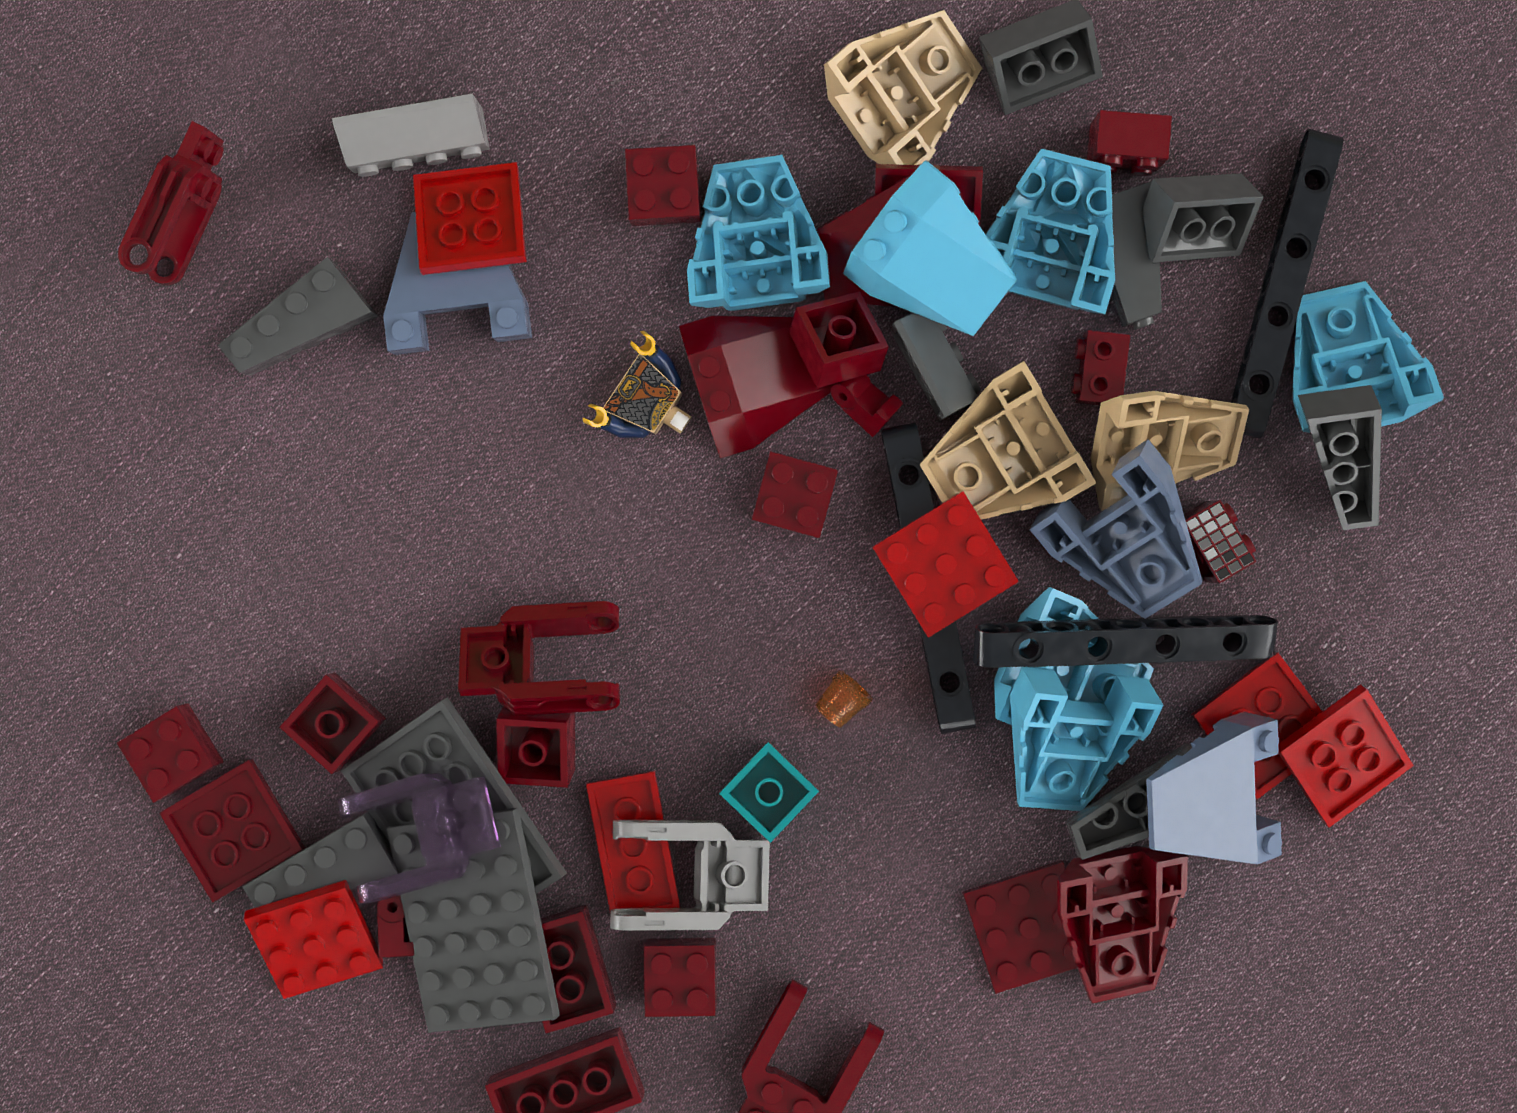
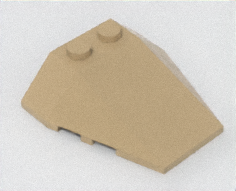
M945 10L848 43L824 64L828 100L865 154L878 164L921 165L924 161H929L936 151L934 147L942 133L947 132L952 123L950 121L958 105H961L982 70L981 65Z
M1025 361L994 378L919 464L942 503L959 492L964 491L981 520L1051 503L1064 502L1096 484L1079 452L1075 450L1043 396L1040 386Z
M1159 391L1120 395L1101 402L1091 454L1098 504L1101 511H1104L1128 495L1112 476V473L1120 457L1147 439L1171 466L1175 484L1190 477L1197 481L1236 465L1250 409L1247 405Z

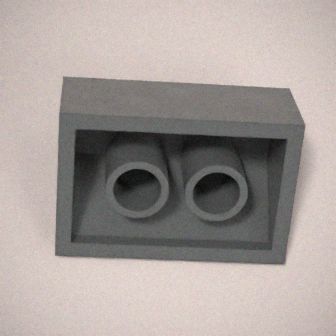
M1078 0L1069 1L979 37L985 67L1005 115L1103 77L1093 21Z
M1242 173L1153 179L1142 209L1149 259L1152 263L1240 256L1264 196Z
M912 313L895 321L890 331L940 422L971 405L978 397L976 393L981 390L973 374L969 373L966 375L960 365L964 358L956 343H948L943 331L947 330L946 325Z

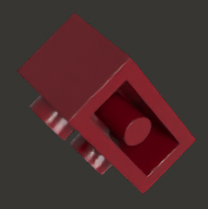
M1088 330L1083 334V339H1077L1075 359L1080 360L1079 373L1073 374L1071 394H1076L1075 403L1101 406V402L1124 395L1130 335Z

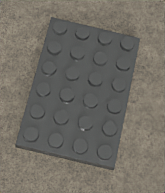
M448 697L341 771L388 841L387 828L392 825L519 807L535 893H539L567 874Z
M519 807L397 824L388 827L387 832L393 861L400 873L397 876L409 940L414 944L413 960L428 1033L548 1021L559 1017L560 1013Z

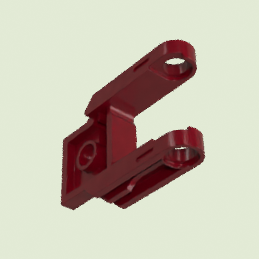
M192 121L177 154L173 158L165 155L157 163L118 249V259L125 269L136 274L148 273L153 281L161 285L171 286L183 278L220 198L222 178L213 173L211 169L222 158L224 151L222 145L224 141L206 127ZM137 245L145 246L148 252L146 261L140 265H134L130 260V251ZM163 258H170L174 263V270L167 277H161L157 272V264Z
M607 601L512 606L500 617V622L496 626L461 628L458 682L460 696L496 694L498 701L515 716L607 711L618 707L620 704L619 683L614 684L605 681L586 682V679L534 682V644L532 639L536 637L614 632L619 628V607Z
M791 979L742 1066V1079L747 1096L738 1113H842L884 1035V1029L869 1021L867 1022V1029L858 1045H853L827 1094L825 1096L820 1095L818 1090L776 1067L767 1066L808 989L803 984Z

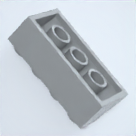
M473 94L332 118L346 167L353 173H358V176L361 177L376 175L379 173V169L392 167L394 171L413 168V163L426 161L428 165L441 164L448 161L447 157L461 155L462 159L476 158L482 155L481 151L490 150L483 108Z

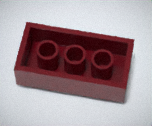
M621 1027L493 1074L485 1085L495 1113H615L641 1103L645 1093Z

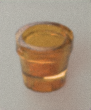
M839 670L833 676V681L815 706L831 723L842 728L859 711L866 708L873 698L856 680Z

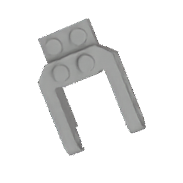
M713 820L613 821V839L641 838L648 841L698 842L695 847L694 899L696 901L694 908L611 909L610 929L629 931L719 930L734 911H768L770 842L767 839H734L732 834L721 823Z

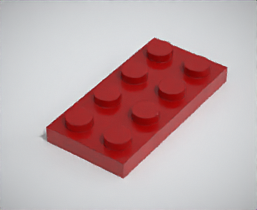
M647 771L587 783L586 788L609 910L619 908H681L669 841H648L641 838L613 839L614 820H665L656 771Z

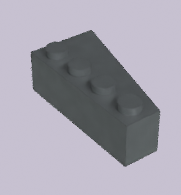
M326 257L218 344V346L239 373L252 376L291 358L296 353L305 349H311L319 345L320 342L335 335H341L361 323L369 322L379 317V315L339 265Z
M1367 385L1298 395L1342 529L1349 530L1379 526L1382 409L1372 386Z
M1187 743L1183 744L1067 819L1065 823L1076 854L1083 860L1148 838L1146 779L1176 755L1183 756L1192 749V746Z
M367 812L243 886V889L256 908L343 880L347 881L350 890L399 876L400 873L394 864L389 841L370 813Z

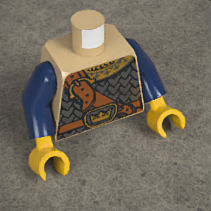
M640 331L646 337L645 344L638 347L634 342H630L631 347L639 353L603 408L594 404L588 405V407L596 410L595 419L590 421L582 418L585 424L600 427L620 438H644L649 433L656 435L663 424L681 434L692 417L676 406L683 395L679 390L681 378L673 360L655 344L654 338L647 332Z

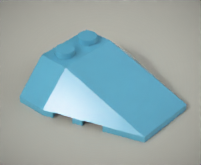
M926 160L886 203L851 252L843 274L872 297L974 336L1017 281V278L993 241H989L978 223L980 221L974 212L971 213L959 195L961 192L955 183Z
M1366 281L1302 296L1295 322L1292 400L1303 432L1310 433L1298 397L1301 394L1371 385L1382 409L1381 427L1402 422L1442 401L1444 398L1433 365L1426 357L1422 358L1411 344L1412 339L1406 331L1403 333L1391 318V312Z
M1048 587L1020 614L1017 622L1099 618L1088 609L1089 607L1082 600ZM1098 637L1091 639L1088 647L1093 646L1097 642ZM1030 639L1024 640L1020 644L1019 650L1027 647ZM1149 663L1033 667L1054 669L1068 694L1067 700L1094 703L1105 702L1116 676L1150 680L1154 670ZM999 667L994 678L995 718L1012 725L1010 693L1021 667Z

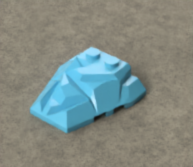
M1040 149L1016 185V190L1006 205L1001 207L997 213V218L985 234L990 242L993 241L1017 278V281L1008 291L1009 293L1074 310L1080 309L1092 313L1106 314L1115 283L1111 166Z
M783 155L713 165L703 204L705 213L701 228H697L695 236L697 244L693 259H689L687 267L690 305L705 308L723 306L726 310L735 311L801 302L806 299L807 294L819 293L829 288L827 251L816 231Z

